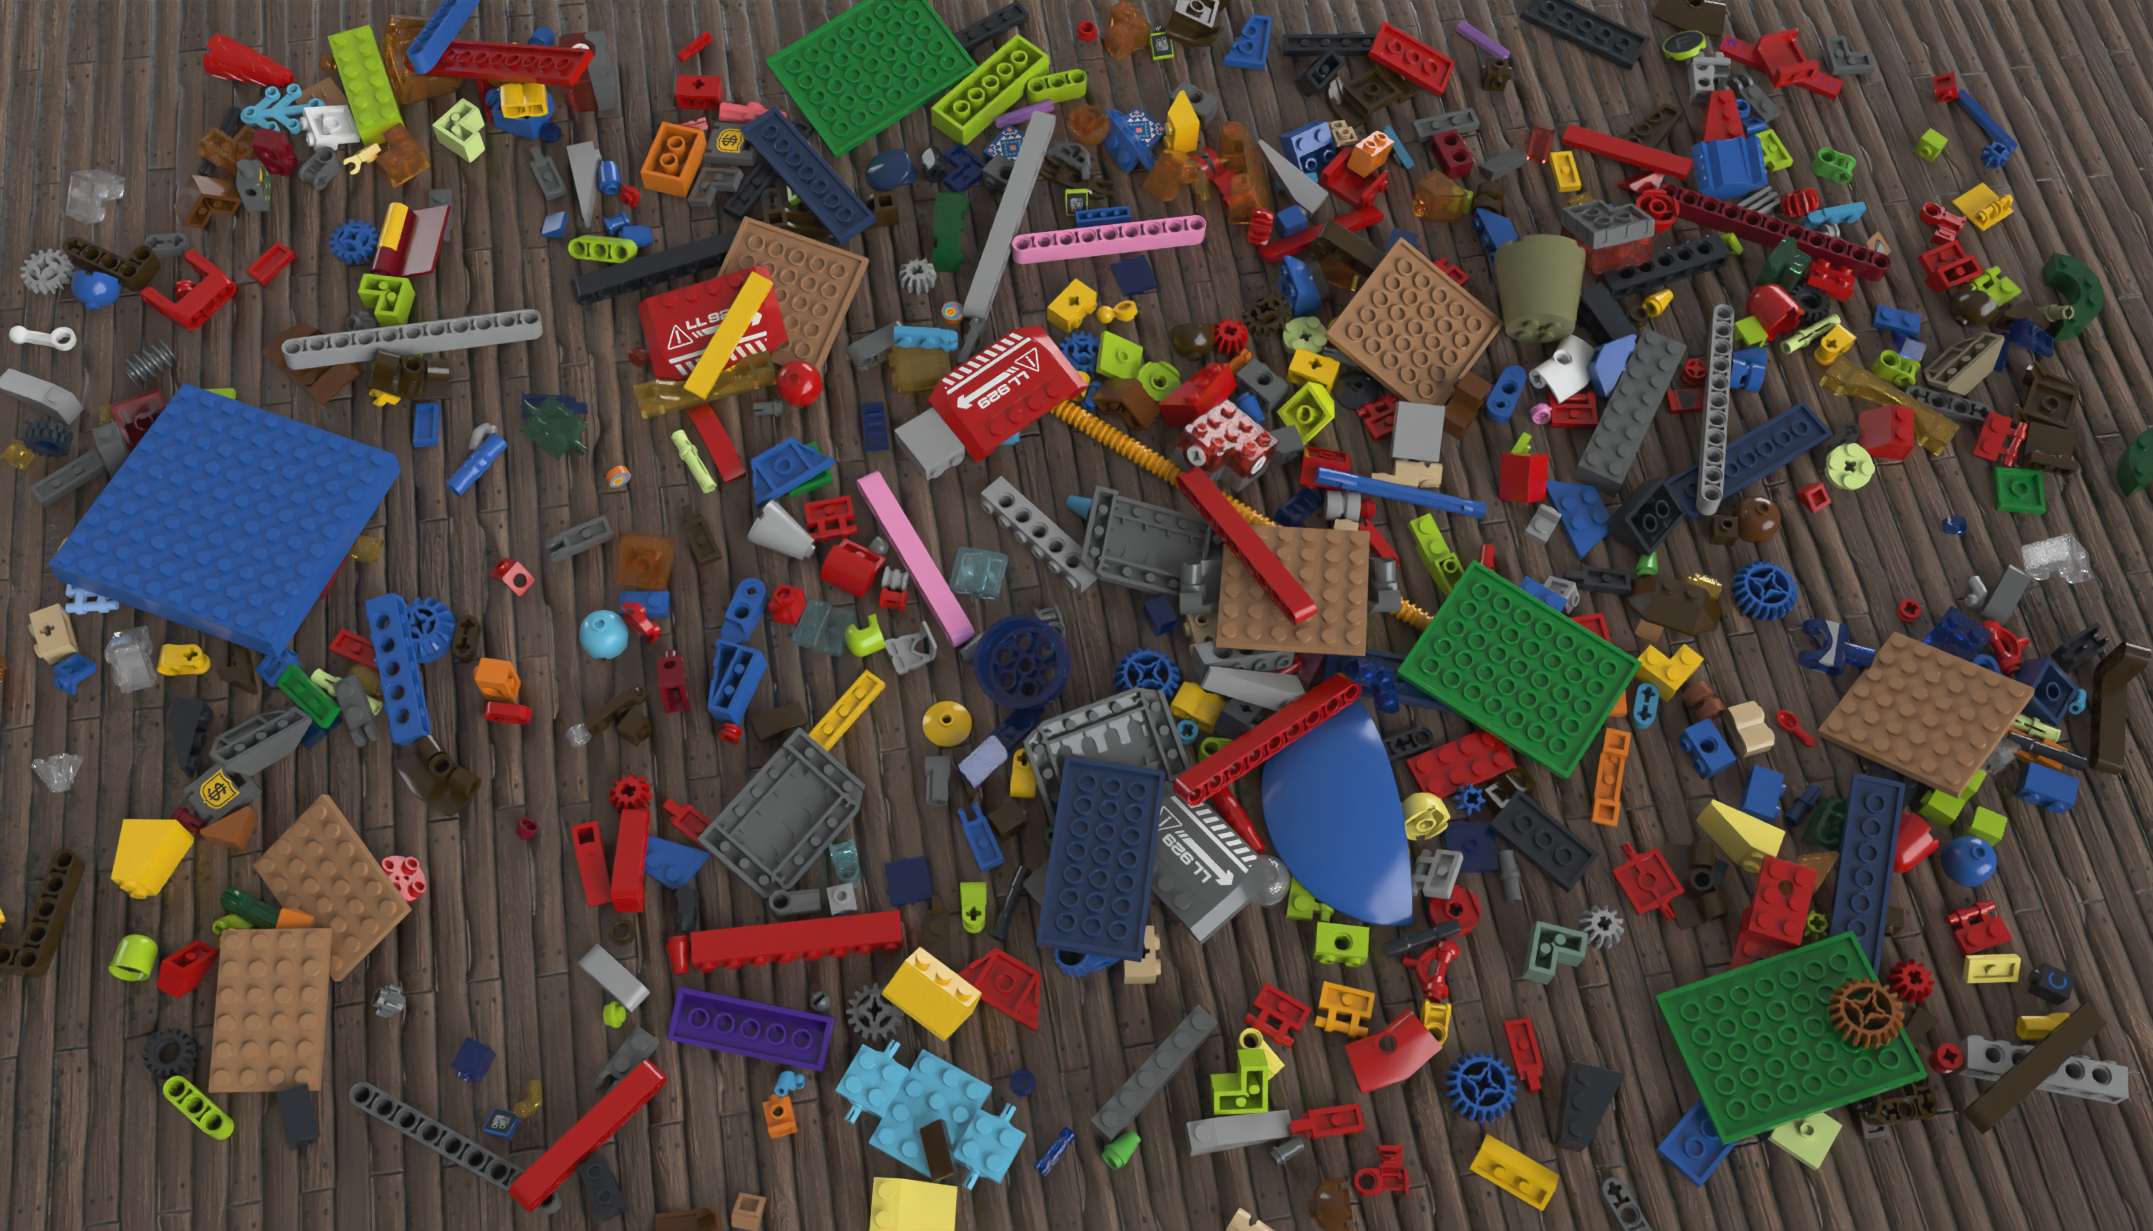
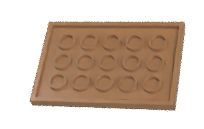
M322 794L253 865L283 908H297L314 916L311 928L332 929L329 974L334 981H342L412 910L329 795Z
M332 929L222 930L208 1093L280 1092L308 1084L309 1091H321Z

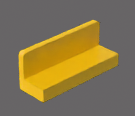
M1486 1134L1481 1148L1469 1168L1541 1211L1544 1210L1555 1192L1559 1178L1558 1174L1489 1134Z

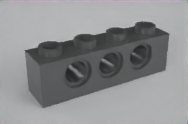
M1216 641L1194 644L1191 664L1200 681L1203 682L1209 666L1264 672L1292 667L1295 652L1217 648Z

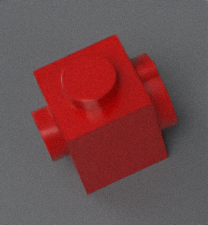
M780 584L774 591L773 598L768 607L774 622L796 625L807 604L802 588Z

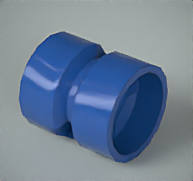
M1732 358L1730 388L1739 389L1743 387L1744 391L1758 393L1764 379L1765 365L1755 362L1747 365L1745 360Z

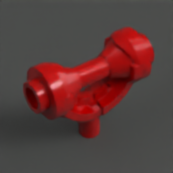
M1990 619L1980 623L1976 634L1982 641L1985 640L1992 645L1997 654V664L2001 673L2011 676L2019 672V667L2022 665L2020 660L2022 647L2029 645V639L2027 637L2017 638L2011 631L2001 627L1998 621L1993 622ZM2002 642L2005 644V646H2007L2008 652L2004 648Z
M1444 938L1436 941L1432 948L1420 954L1419 959L1404 956L1403 966L1416 969V976L1422 986V993L1430 1001L1441 1002V999L1444 1000L1448 996L1449 990L1445 984L1444 976L1447 965L1458 957L1460 951L1453 940ZM1437 960L1435 973L1430 977L1428 972L1429 965L1432 961Z

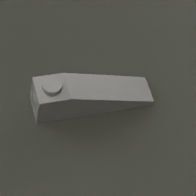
M1260 139L1256 149L1293 206L1297 204L1304 216L1311 218L1326 200L1329 193Z
M592 141L566 146L586 228H590L598 187V162H602L599 149H594Z
M10 368L0 377L1 391L68 426L84 409L73 393L53 383Z
M1209 666L1201 684L1203 689L1274 711H1280L1306 694L1297 675Z
M1289 1110L1217 1117L1188 1122L1184 1132L1189 1156L1292 1138L1295 1135H1289L1288 1124L1291 1121Z

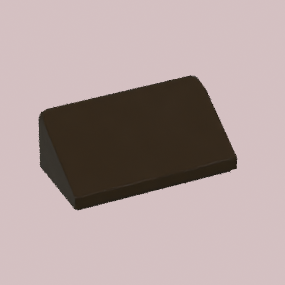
M939 1119L920 1128L932 1182L959 1175L946 1121Z

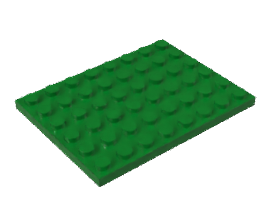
M863 0L765 60L766 66L809 124L813 126L814 131L835 159L962 82L978 68L927 0Z
M1473 560L1404 660L1396 675L1559 778L1567 781L1642 662Z
M1853 930L1655 995L1656 1004L1722 1146L1927 1077L1928 1074L1903 1027L1901 1030H1897L1899 1034L1896 1039L1890 1038L1891 1041L1888 1045H1884L1881 1042L1880 1047L1875 1049L1870 1043L1868 1049L1864 1050L1862 1042H1858L1853 1047V1039L1848 1037L1846 1041H1843L1842 1036L1844 1033L1842 1031L1835 1033L1834 1028L1837 1024L1829 1023V1018L1832 1014L1827 1012V1008L1829 1005H1832L1829 1003V998L1835 995L1833 992L1836 987L1842 988L1841 984L1845 980L1851 984L1852 978L1855 977L1862 983L1863 978L1867 976L1871 984L1878 979ZM1853 996L1849 1000H1864L1867 996ZM1876 1001L1877 1006L1884 1010L1882 1005ZM1868 1004L1865 1010H1863L1862 1012L1864 1014L1863 1021L1869 1014V1012L1867 1011L1869 1007ZM1847 1015L1848 1019L1856 1025L1855 1020ZM1868 1025L1864 1030H1878L1884 1026Z

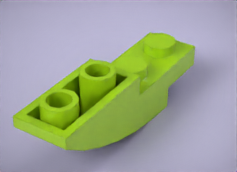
M1429 513L1410 521L1407 525L1417 543L1415 549L1436 584L1448 597L1465 572L1455 552L1450 553L1434 519Z

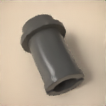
M774 399V401L754 402V416L775 415L779 417L780 414H783L782 400Z
M1293 1136L1278 1148L1272 1147L1269 1157L1276 1167H1284L1288 1160L1305 1151L1301 1140L1297 1136Z

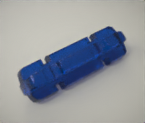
M2006 332L2000 333V335L2004 336V342L1993 369L1997 372H2001L2005 368V360L2010 348L2009 343L2012 341V335Z
M1064 1127L1059 1133V1138H1055L1043 1153V1158H1039L1035 1163L1034 1169L1040 1175L1046 1176L1051 1169V1165L1058 1161L1067 1149V1144L1070 1145L1073 1142L1076 1134L1070 1128Z

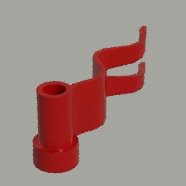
M1208 146L1203 147L1211 159L1216 174L1211 171L1201 157L1193 154L1189 155V158L1198 164L1208 182L1213 181L1224 196L1222 202L1227 209L1256 196L1251 183L1246 181L1241 184L1231 169L1226 170L1213 149Z

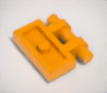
M1324 981L1318 1009L1328 1011L1327 1018L1317 1015L1314 1026L1322 1027L1324 1031L1328 1032L1335 1030L1347 1033V1036L1356 1038V1036L1367 1037L1368 1028L1359 1026V1020L1369 1021L1371 1019L1375 993ZM1336 1013L1350 1016V1023L1335 1020Z

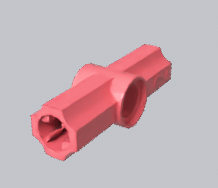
M723 102L720 105L719 119L723 122L748 124L767 112L768 109H764L762 105L756 102H749L746 106ZM781 112L787 119L786 112Z

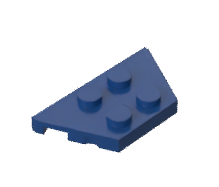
M790 437L751 459L756 508L763 507L771 500H775L835 465L833 457L829 455L826 457L818 453L815 448L803 445L801 441Z
M1547 480L1546 495L1552 508L1561 514L1559 522L1578 561L1582 560L1610 532V529L1605 524L1610 516L1595 486Z

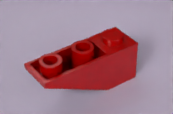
M597 820L571 826L588 907L613 902L603 833Z

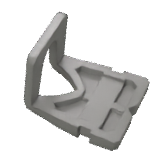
M925 621L921 622L919 633L884 641L887 654L892 659L891 662L898 675L908 673L910 669L915 670L931 662L936 655L937 644ZM927 635L930 643L929 654L915 651V645Z

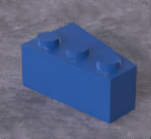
M716 639L717 652L716 659L713 662L714 675L713 680H711L708 709L716 721L739 726L768 663L760 650Z

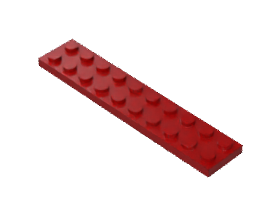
M453 39L435 66L429 72L424 73V75L573 87L584 70L589 66V63L594 58V54L591 49ZM409 62L406 68L411 74H416L411 62Z

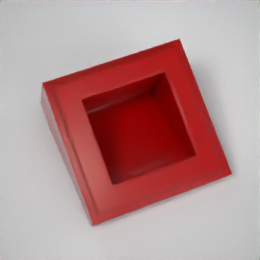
M1822 482L1810 483L1795 493L1797 498L1811 513H1816L1831 503Z

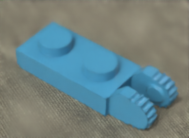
M1862 201L1817 210L1809 213L1801 226L1816 231L1818 227L1824 224L1854 223L1865 212L1866 206Z
M894 327V346L902 348L921 347L924 349L941 348L944 352H954L958 349V334L955 331L927 327Z

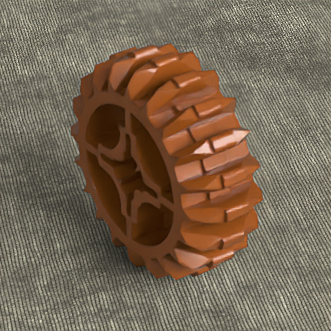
M1867 976L1863 978L1862 983L1857 977L1852 978L1851 984L1845 980L1841 984L1842 988L1836 987L1833 992L1835 995L1829 998V1003L1832 1004L1827 1008V1012L1832 1014L1829 1018V1023L1837 1024L1834 1032L1839 1033L1842 1031L1844 1033L1842 1036L1843 1041H1846L1848 1037L1853 1039V1047L1858 1042H1862L1864 1050L1868 1049L1870 1043L1875 1049L1880 1047L1881 1042L1884 1045H1888L1891 1041L1890 1038L1896 1039L1899 1034L1897 1030H1901L1903 1027V1023L1900 1020L1904 1019L1905 1014L1899 1011L1903 1004L1902 1002H1894L1898 995L1897 993H1888L1889 985H1885L1883 988L1878 986L1880 983L1879 979L1875 980L1873 984L1869 983ZM1853 996H1867L1864 1000H1849ZM1876 1001L1882 1005L1884 1010L1877 1006ZM1868 1004L1869 1007L1867 1011L1869 1012V1014L1863 1021L1864 1014L1862 1012L1863 1010H1865ZM1847 1015L1855 1020L1856 1025L1848 1019ZM1868 1025L1884 1026L1878 1030H1864Z

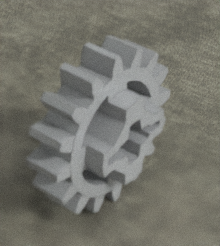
M49 248L47 253L39 250V255L31 254V260H24L27 266L20 268L23 272L20 277L27 288L32 289L36 294L41 291L43 295H46L49 290L55 294L56 288L63 290L64 283H71L68 277H72L74 266L66 254L63 255L60 250L54 253Z

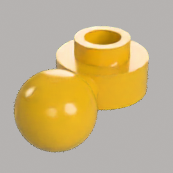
M1128 300L1118 303L1113 309L1109 306L1100 307L1097 310L1096 317L1103 324L1110 323L1114 317L1127 322L1132 320L1138 311L1135 302Z

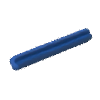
M1959 90V97L1954 98V100L1997 143L2004 144L2010 153L2015 151L2018 144L1965 90Z

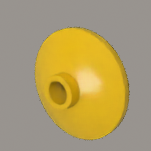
M943 701L934 704L927 710L923 718L925 736L930 742L940 747H954L961 744L967 739L972 728L971 716L967 709L953 701ZM950 718L951 722L944 723L943 719Z

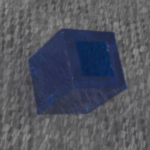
M1166 594L1160 597L1153 596L1144 603L1143 615L1155 637L1177 628L1179 617Z
M467 1037L451 1067L457 1072L455 1076L467 1083H470L471 1080L481 1083L497 1054L490 1047Z

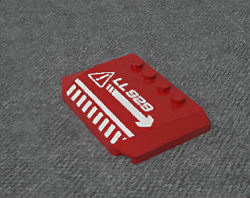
M762 266L750 267L646 298L637 305L656 378L662 380V378L670 379L679 383L687 382L752 271L772 281L769 268ZM774 285L771 287L723 370L770 357L781 343L788 341Z
M1038 325L1014 329L940 378L928 399V403L964 445L966 453L977 464L995 452L994 448L1067 399L1068 401L1072 400L1087 390L1088 385L1044 329Z

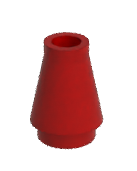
M688 936L667 938L665 948L673 969V975L688 974L691 942L688 941Z

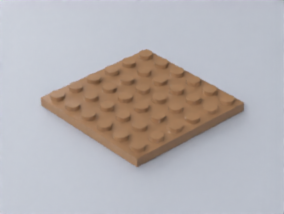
M745 216L717 277L754 266L768 267L788 341L781 343L770 357L760 360L780 368L791 361L801 360L813 365L820 373L869 260L866 257Z
M1400 237L1328 329L1324 337L1403 402L1442 406L1454 391L1453 385L1458 377L1461 376L1463 378L1504 322Z
M1250 525L1316 605L1317 614L1297 625H1293L1224 544L1216 637L1217 648L1365 656L1370 531Z
M1894 631L1818 729V736L1958 799L2032 698L2034 688Z

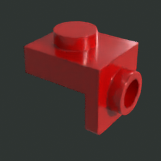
M1954 72L1931 77L1936 103L1949 102L1959 97Z

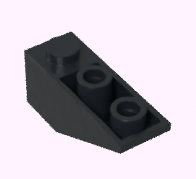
M174 697L167 721L180 769L188 778L193 779L195 770L200 765L199 755L201 748L206 744V731L208 724L212 722L213 711L204 700Z

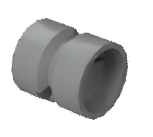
M1327 490L1324 500V520L1335 521V519L1343 518L1358 523L1361 508L1360 492L1346 491L1342 495L1340 491Z

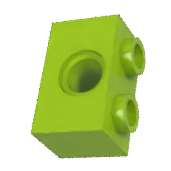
M1317 922L1314 929L1313 959L1319 960L1323 964L1342 962L1348 967L1364 965L1368 958L1369 927ZM1338 941L1343 942L1347 949L1339 950L1334 943Z

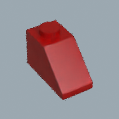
M196 940L166 958L161 963L157 988L178 999L198 986L219 955V950Z

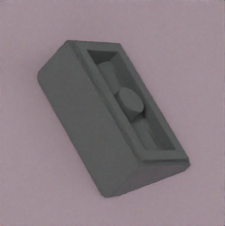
M1511 148L1478 165V168L1489 181H1494L1525 165L1527 154Z

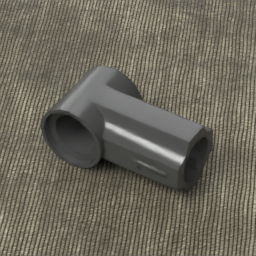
M925 756V779H927L926 804L932 806L948 804V779L951 776V756Z
M819 888L792 892L785 890L774 891L769 897L771 915L777 920H785L792 915L821 912ZM779 901H784L787 903V906L778 909L775 907V904Z

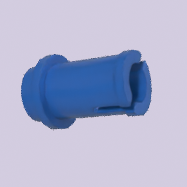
M1093 381L1088 385V392L1080 404L1083 409L1090 412L1094 411L1096 404L1092 401V398L1102 383Z

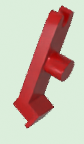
M1368 519L1364 522L1366 527L1360 523L1358 525L1359 531H1370L1369 550L1376 552L1380 558L1395 559L1396 570L1400 568L1399 556Z

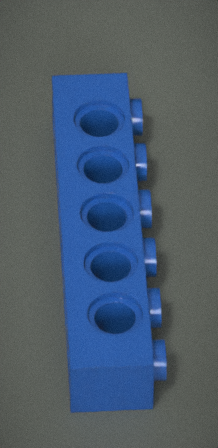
M390 593L365 601V617L371 628L369 637L375 648L376 656L374 662L380 672L381 680L379 681V686L384 693L386 702L384 710L390 721L389 735L394 743L407 746L417 743L424 736L432 734L404 598ZM389 619V625L385 628L384 624ZM394 642V648L389 651L391 643ZM399 665V671L394 675V669ZM404 689V694L399 699V692ZM409 712V718L404 722V716Z

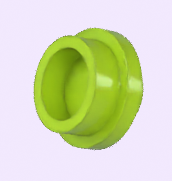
M612 1001L610 1004L605 1005L603 1019L607 1026L619 1028L622 1022L625 1021L626 1011L619 1001Z

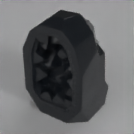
M932 144L927 147L922 155V172L930 182H941L949 174V164L943 153Z
M686 888L672 889L669 913L674 917L675 926L683 932H693L696 928L700 906L699 892Z

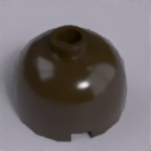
M1963 285L1952 298L1951 311L1955 317L1954 321L1959 326L1980 328L1987 325L1999 313V310L1996 311L1997 303L1984 291L1980 290L1977 293L1972 290L1974 286Z
M1195 322L1173 327L1172 332L1169 331L1173 350L1179 356L1188 358V361L1201 360L1203 355L1210 352L1215 342L1214 325L1202 322V326H1195Z

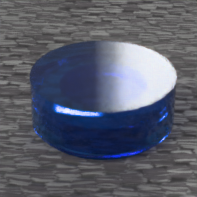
M1950 516L1941 522L1942 531L1946 534H1960L1967 530L1966 518L1962 516Z

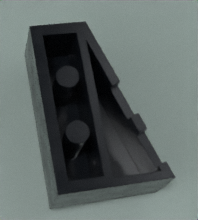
M1601 282L1580 296L1576 325L1580 328L1585 327L1592 334L1591 339L1598 346L1625 335L1635 334L1637 335L1636 339L1640 337L1634 325L1628 321L1621 307L1616 304L1610 296L1609 290Z
M1572 1061L1565 1068L1554 1146L1581 1152L1589 1145L1625 1075L1624 1073Z

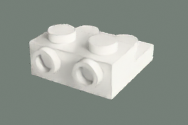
M348 105L306 107L303 109V117H300V127L302 130L307 131L308 146H313L315 152L324 146L337 150L338 144L360 142V134Z

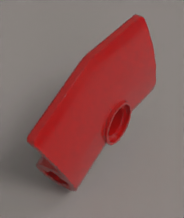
M1407 1008L1380 1033L1345 1044L1361 1092L1364 1094L1409 1078L1442 1048V1045ZM1390 1036L1393 1038L1394 1046L1391 1050L1385 1051L1380 1048L1379 1040L1381 1037Z

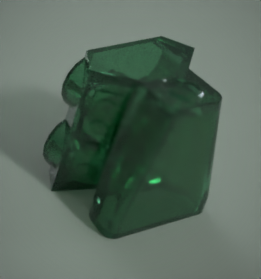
M1784 237L1761 269L1762 271L1754 283L1756 287L1770 283L1778 284L1790 295L1802 280L1811 262V257L1797 249L1795 237Z
M1832 794L1829 799H1822L1801 841L1809 845L1830 849L1839 854L1847 800L1839 799Z

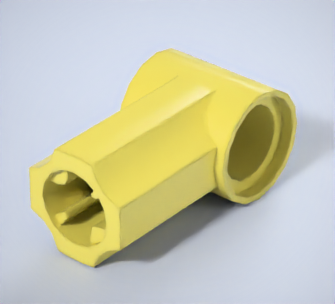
M1247 1028L1237 1039V1050L1264 1048L1268 1063V1080L1285 1066L1265 1043L1262 1034L1257 1029ZM1251 1037L1254 1039L1256 1047L1248 1048L1245 1046L1243 1039Z

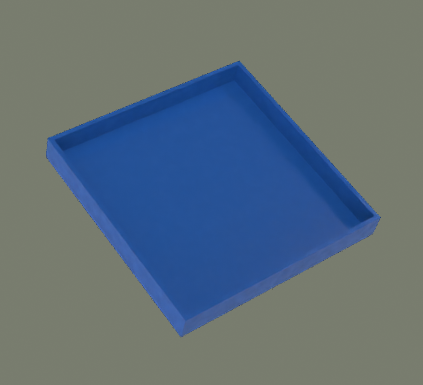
M183 383L48 565L58 581L279 658L398 477L401 469L396 455Z

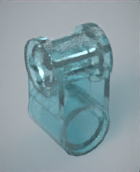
M850 838L849 842L836 845L828 844L839 885L852 883L853 889H856L861 883V875L854 839ZM847 872L855 873L851 878L843 877Z

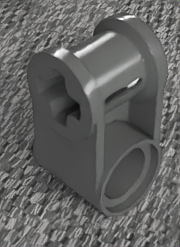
M324 146L319 148L301 166L298 177L302 181L311 183L315 189L322 190L340 172L342 165L335 151L331 147Z
M1055 603L1052 607L1041 610L1033 609L1035 623L1046 649L1051 652L1062 650L1065 646L1066 631L1058 604ZM1057 635L1059 638L1053 639L1050 636Z

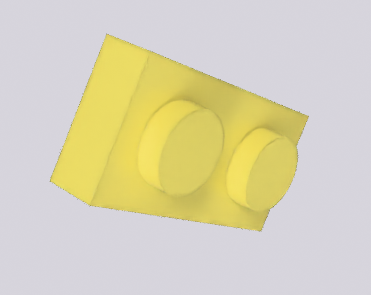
M2017 954L1966 955L1963 980L1966 983L2018 982L2021 958Z

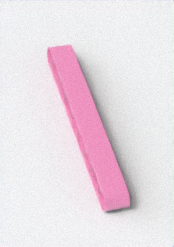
M1199 215L1023 234L1016 236L1012 241V258L1018 264H1029L1196 245L1204 240L1206 221Z
M875 471L856 480L862 497L906 571L910 572L909 576L951 646L955 648L971 640L976 635L970 621L880 472Z

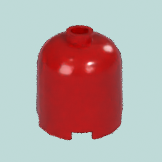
M1770 283L1755 287L1746 302L1747 314L1749 317L1755 316L1767 333L1768 341L1775 340L1774 336L1780 333L1783 336L1788 334L1800 323L1798 317L1805 313L1785 289L1778 284Z
M1905 810L1901 812L1893 873L1909 871L1939 847L1938 839L1933 840L1928 833L1931 827L1914 812H1911L1909 815L1905 813Z

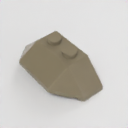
M1983 331L1978 333L1976 337L1967 338L1950 346L1924 369V375L1928 384L1950 392L1966 395L1993 371L2004 342V336Z

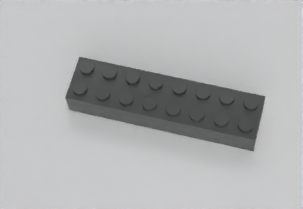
M1647 328L1644 329L1572 477L1573 480L1587 486H1595L1597 491L1615 498L1686 350V345Z

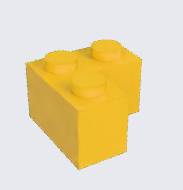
M1650 644L1637 659L1642 664L1634 677L1643 684L1651 683L1657 687L1659 697L1668 703L1693 675L1704 658L1684 644L1669 659Z

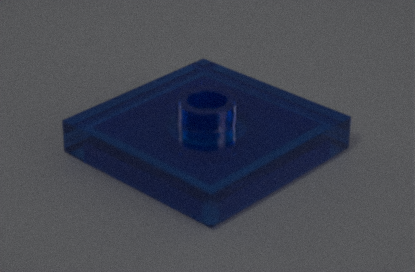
M1447 822L1448 826L1443 831L1445 850L1459 851L1463 855V861L1458 873L1498 872L1499 865L1495 833L1488 828L1491 822Z

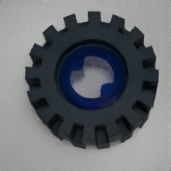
M35 420L27 425L23 444L26 445V449H31L30 452H38L40 456L45 454L50 458L52 455L55 458H59L60 455L64 457L70 453L73 432L69 431L70 428L63 427L61 423L55 424V421L47 423L46 420H41V422Z

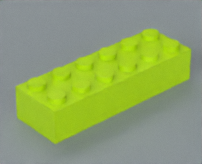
M370 25L328 36L364 146L366 147L371 143L379 145L408 136Z
M1016 34L931 108L932 125L964 148L987 128L995 117L1003 114L1027 93V83L1030 79L1045 76L1049 73V56L1022 36Z

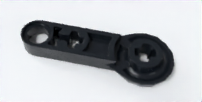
M1421 726L1383 739L1382 742L1391 764L1426 751L1431 746L1434 736L1430 729ZM1415 735H1425L1428 739V743H1418L1415 739ZM1408 741L1410 742V744L1404 747L1403 751L1400 748H1395L1397 743L1402 746L1407 744Z

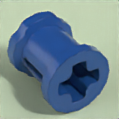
M624 210L609 219L603 218L604 225L611 237L614 236V233L623 230V226H631Z

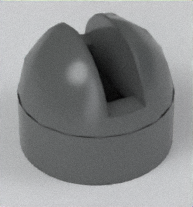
M878 536L868 549L884 556L888 552L889 547L886 540Z
M824 991L813 993L810 997L811 1009L819 1014L827 1012L831 1007L830 996ZM821 996H825L817 1006L814 1005Z

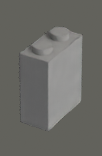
M1396 402L1389 458H1395V462L1398 460L1425 462V466H1430L1431 462H1439L1445 406Z
M933 407L894 430L895 442L926 481L939 477L946 469L959 465L965 458L964 445Z

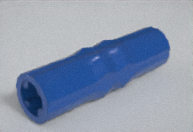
M492 433L446 481V487L455 495L461 497L508 447L504 439L496 433Z

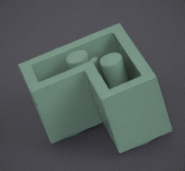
M1536 921L1529 934L1522 978L1548 985L1555 976L1557 962L1577 967L1585 957L1588 934Z

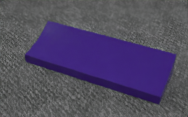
M679 987L667 1040L824 1071L837 1017L689 987Z

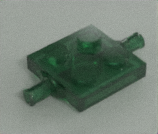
M549 395L543 404L537 408L527 400L523 402L525 405L521 404L520 408L527 412L530 417L520 431L557 460L571 448L575 449L582 456L586 454L584 451L587 452L589 448L578 440L588 424L553 396Z

